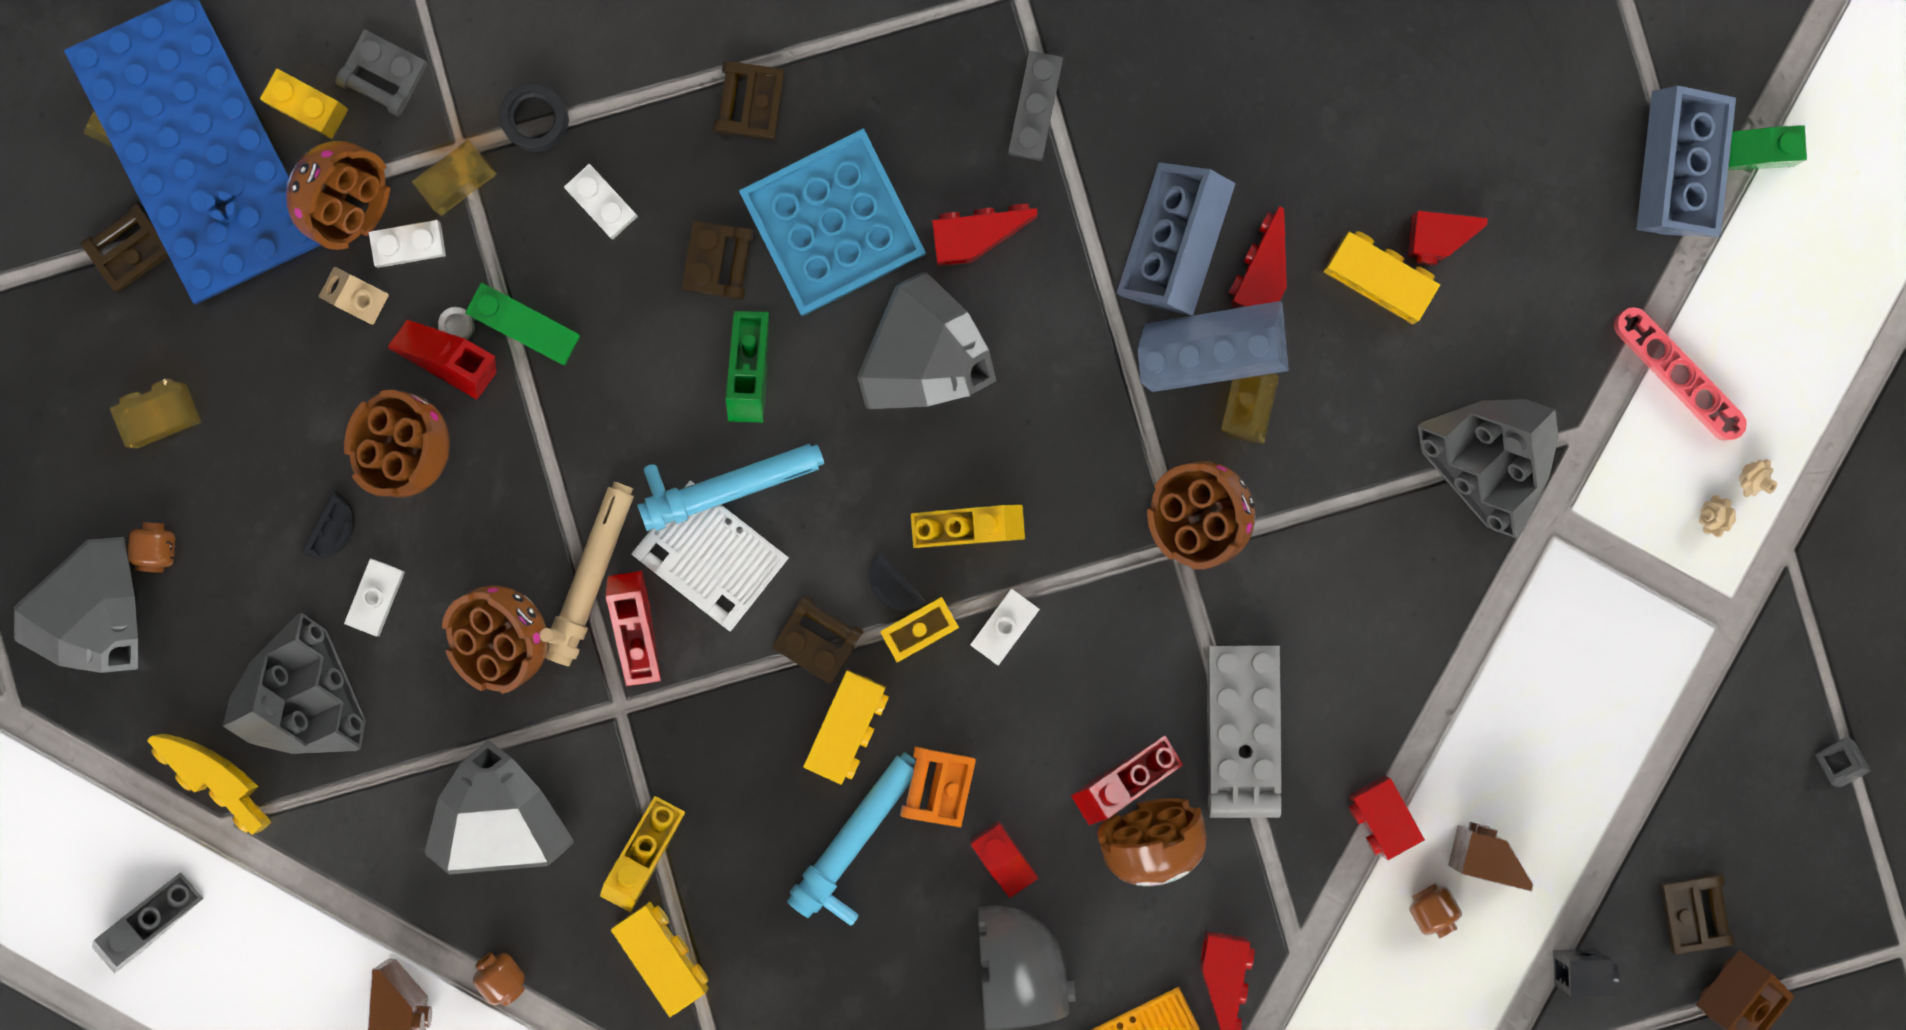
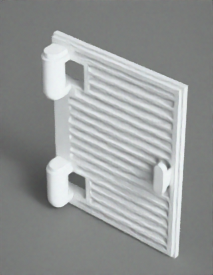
M689 481L684 488L694 485V483ZM722 505L688 516V520L676 524L675 521L668 523L665 529L657 532L655 528L650 530L632 552L635 558L730 632L789 558ZM656 543L669 552L664 561L650 552ZM721 595H724L735 604L730 613L716 604Z

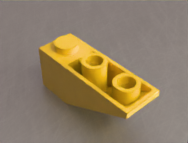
M999 505L911 513L913 548L1025 539L1022 505Z
M654 796L604 882L600 897L631 913L685 814L684 811Z

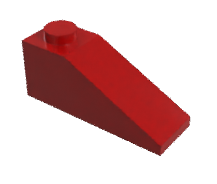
M637 571L608 576L605 597L626 686L661 681L660 668L643 572Z

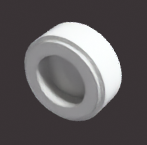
M451 307L440 315L438 328L440 331L468 340L474 333L475 321L474 318L465 314V309Z

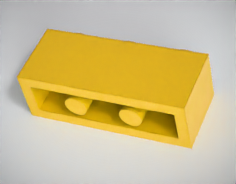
M1349 231L1341 240L1323 272L1409 323L1415 324L1418 322L1440 284L1433 281L1435 276L1424 268L1417 266L1413 269L1404 264V257L1393 250L1386 249L1384 252L1373 245L1374 240L1368 235L1359 231L1353 234Z
M847 670L803 768L841 785L845 777L852 780L860 763V760L854 758L860 745L865 748L867 747L875 730L869 726L874 713L881 716L889 699V696L883 694L886 686L851 670Z
M648 902L617 923L611 931L668 1016L672 1017L706 993L708 990L706 983L709 979L699 964L693 966L686 954L689 952V949L683 939L678 934L673 936L666 926L669 923V919L662 908L658 905L654 907L651 902Z

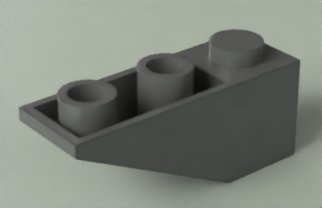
M180 872L95 938L92 948L115 974L201 902L203 897Z

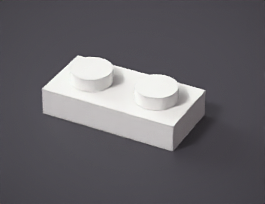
M590 164L564 186L612 240L638 217Z
M438 220L369 232L374 266L377 268L446 256L441 224Z

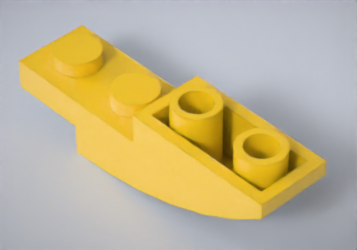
M159 734L151 736L147 740L153 747L151 752L154 757L162 764H168L177 773L175 779L184 789L198 792L209 787V795L213 801L219 806H226L234 815L232 818L233 822L243 832H249L253 835L262 832L272 823L249 797L259 786L226 758L198 743L177 736Z

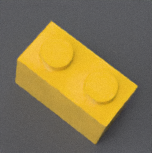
M277 68L260 100L272 108L330 139H333L348 111V108L337 100Z
M940 597L883 629L880 633L895 660L899 662L953 632L959 626L943 597Z

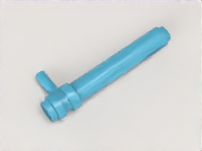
M806 444L678 490L675 487L667 491L657 466L651 464L644 468V474L653 496L644 498L645 502L637 506L646 530L649 531L655 528L657 532L665 529L668 523L674 521L676 524L688 520V516L819 470L818 466L824 464L823 457L818 445L811 446Z
M903 752L901 756L897 755L814 866L809 865L802 874L804 877L802 882L795 884L790 890L791 896L787 903L800 914L810 918L813 912L818 913L822 906H824L850 926L857 920L859 914L831 894L837 888L836 882L910 785L916 761L913 757Z

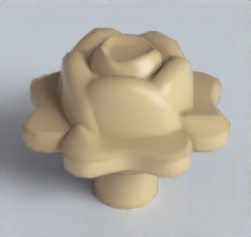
M1758 460L1756 463L1751 462V464L1744 466L1742 474L1739 476V481L1741 482L1740 487L1743 488V495L1745 497L1750 495L1756 496L1762 490L1768 494L1775 491L1777 482L1771 479L1773 469L1771 468L1770 460Z
M1714 495L1710 502H1704L1699 522L1704 525L1703 532L1705 534L1721 537L1724 531L1731 530L1732 525L1736 522V511L1734 508H1730L1732 503L1730 499H1722Z

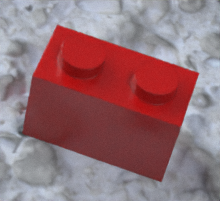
M1384 775L1348 795L1353 803L1348 808L1357 824L1364 823L1370 835L1365 837L1375 856L1381 854L1383 858L1390 860L1425 841L1390 777Z

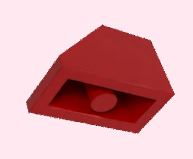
M1417 211L1411 217L1407 257L1417 258L1418 264L1438 265V260L1442 261L1486 227L1488 218Z
M999 820L970 840L972 848L1009 898L1039 879Z

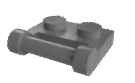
M364 29L345 66L339 71L335 84L345 90L350 88L387 107L389 113L399 117L410 100L428 63ZM360 67L398 86V92L392 95L357 77L356 75Z

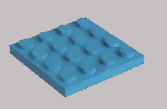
M864 128L739 190L801 316L926 255Z

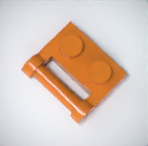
M915 746L913 757L916 758L907 802L906 805H902L900 816L961 827L976 759ZM930 761L937 762L927 809L920 808L929 763Z

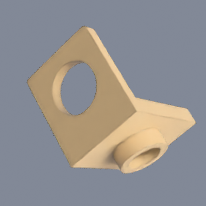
M337 267L333 268L319 294V298L372 325L375 323L389 294ZM337 279H339L335 291L331 293V289Z

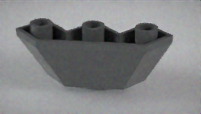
M921 272L895 286L857 376L865 408L929 407L970 396L996 382L987 345L969 313L926 272Z
M1526 399L1482 400L1419 424L1421 450L1428 461L1487 528L1517 538L1522 532L1550 477L1558 441L1556 409Z
M124 537L86 540L14 606L15 641L58 666L99 673L138 669V631L135 595Z
M299 613L251 660L229 697L223 727L250 744L290 754L346 752L361 749L366 719L327 630L303 613Z
M487 740L461 762L438 797L425 854L448 874L549 866L574 844V841L541 789L508 754Z

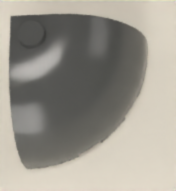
M1002 905L978 906L985 1030L1040 1025L1068 1016L1069 1002H1075L1074 980L1067 981L1063 954L1050 930L1036 917L1020 909Z

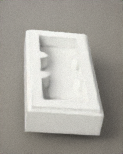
M370 559L344 624L371 635L380 636L405 571L375 559Z
M1011 589L970 645L999 665L1040 609Z

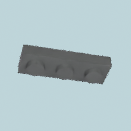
M1029 50L1008 155L1042 161L1063 57Z

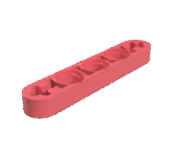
M1633 307L1618 313L1614 320V330L1617 335L1715 437L1727 441L1737 439L1743 435L1747 426L1743 413L1643 310ZM1625 317L1629 319L1636 317L1638 319L1636 323L1637 329L1641 333L1647 332L1649 329L1651 334L1644 337L1638 344L1636 339L1640 338L1641 335L1634 329L1627 331L1624 328L1627 325ZM1652 339L1659 340L1664 345V354L1659 359H1654L1647 353V344ZM1677 364L1683 365L1688 370L1689 377L1684 384L1674 382L1671 377V371ZM1702 389L1710 392L1713 397L1712 405L1706 410L1698 407L1695 400L1696 394ZM1722 405L1724 409L1718 413L1725 419L1734 418L1735 422L1732 424V427L1735 431L1724 432L1722 430V427L1725 425L1724 421L1719 416H1714L1710 419L1709 415L1716 412Z

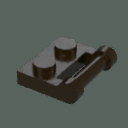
M724 61L722 73L725 74L719 117L717 120H714L713 131L721 134H735L775 140L785 70ZM745 76L748 79L741 122H734L732 117L738 77Z
M138 201L128 207L129 212L93 238L88 236L80 242L84 251L113 291L118 293L169 257L145 208ZM138 223L141 229L106 255L103 254L102 248Z
M693 220L682 290L744 300L745 289L742 288L749 244L754 241L755 231L747 228L730 227ZM727 238L735 239L736 244L729 285L725 286L719 285L726 242Z
M804 595L772 646V649L831 685L864 631L857 626L854 628L848 626L814 605V600ZM806 615L845 639L846 641L840 649L801 625L800 622Z
M1713 873L1701 877L1660 883L1671 953L1677 955L1735 944L1734 934L1729 932L1722 886L1725 885L1723 873ZM1702 889H1708L1715 934L1708 936L1700 892Z

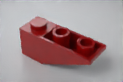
M1016 204L1008 206V212L995 213L994 208H982L974 210V216L960 217L959 212L939 214V220H932L937 265L946 266L972 263L1035 220L1038 214L1037 208L1029 209V204Z
M1279 206L1274 214L1267 212L1259 228V231L1264 233L1259 245L1252 243L1243 261L1249 264L1243 277L1237 274L1228 293L1233 295L1230 305L1241 308L1281 300L1287 288L1285 217L1283 207Z
M410 320L404 323L388 345V349L478 400L496 374L495 356L465 338Z
M1162 736L1096 777L1070 796L1088 825L1106 820L1182 767L1183 763L1167 737Z
M1205 931L1199 966L1219 1030H1241L1242 1018L1237 1016L1239 1005L1245 1004L1247 1000L1248 983H1244L1246 969H1252L1255 950L1250 948L1251 943L1247 938Z

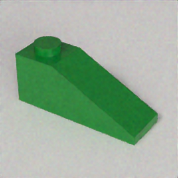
M1805 125L1766 127L1732 132L1728 171L1794 167L1807 160Z
M482 282L465 314L564 366L581 336Z
M734 311L726 390L728 421L763 423L766 397L769 312Z

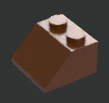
M1471 821L1468 827L1458 825L1448 863L1449 867L1464 875L1532 891V881L1509 843L1497 836L1498 830Z
M1739 950L1734 957H1730L1723 964L1721 973L1716 980L1703 989L1696 1006L1724 1030H1769L1795 996L1770 971Z
M388 958L372 969L368 1030H426V1028L430 1027L432 1021V1007L427 1006L428 995L396 959Z

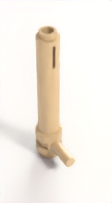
M615 481L612 487L607 488L559 616H555L552 629L544 628L540 632V639L543 642H548L546 659L569 667L572 660L577 659L580 651L577 646L580 639L584 640L588 630L586 622L634 498L631 495L633 488Z

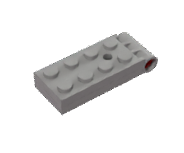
M1207 646L1209 818H1280V793H1282L1280 646ZM1243 745H1248L1250 747V754L1242 758L1239 755V749Z

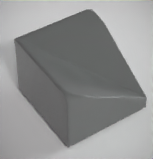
M1846 737L1815 754L1831 785L1839 788L1871 771L1856 743Z

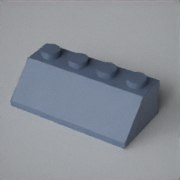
M1682 86L1652 91L1636 230L1664 235L1721 237L1736 104L1735 97Z
M1159 162L1116 294L1165 311L1193 316L1236 183L1211 169Z
M1277 301L1145 323L1138 346L1140 383L1150 391L1157 392L1289 371L1282 302Z

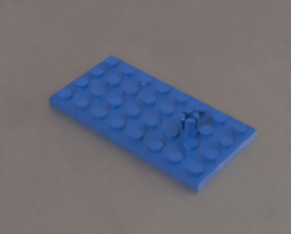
M199 0L170 1L64 50L195 305L320 246L319 243L301 233L290 218L286 205V188L289 176Z

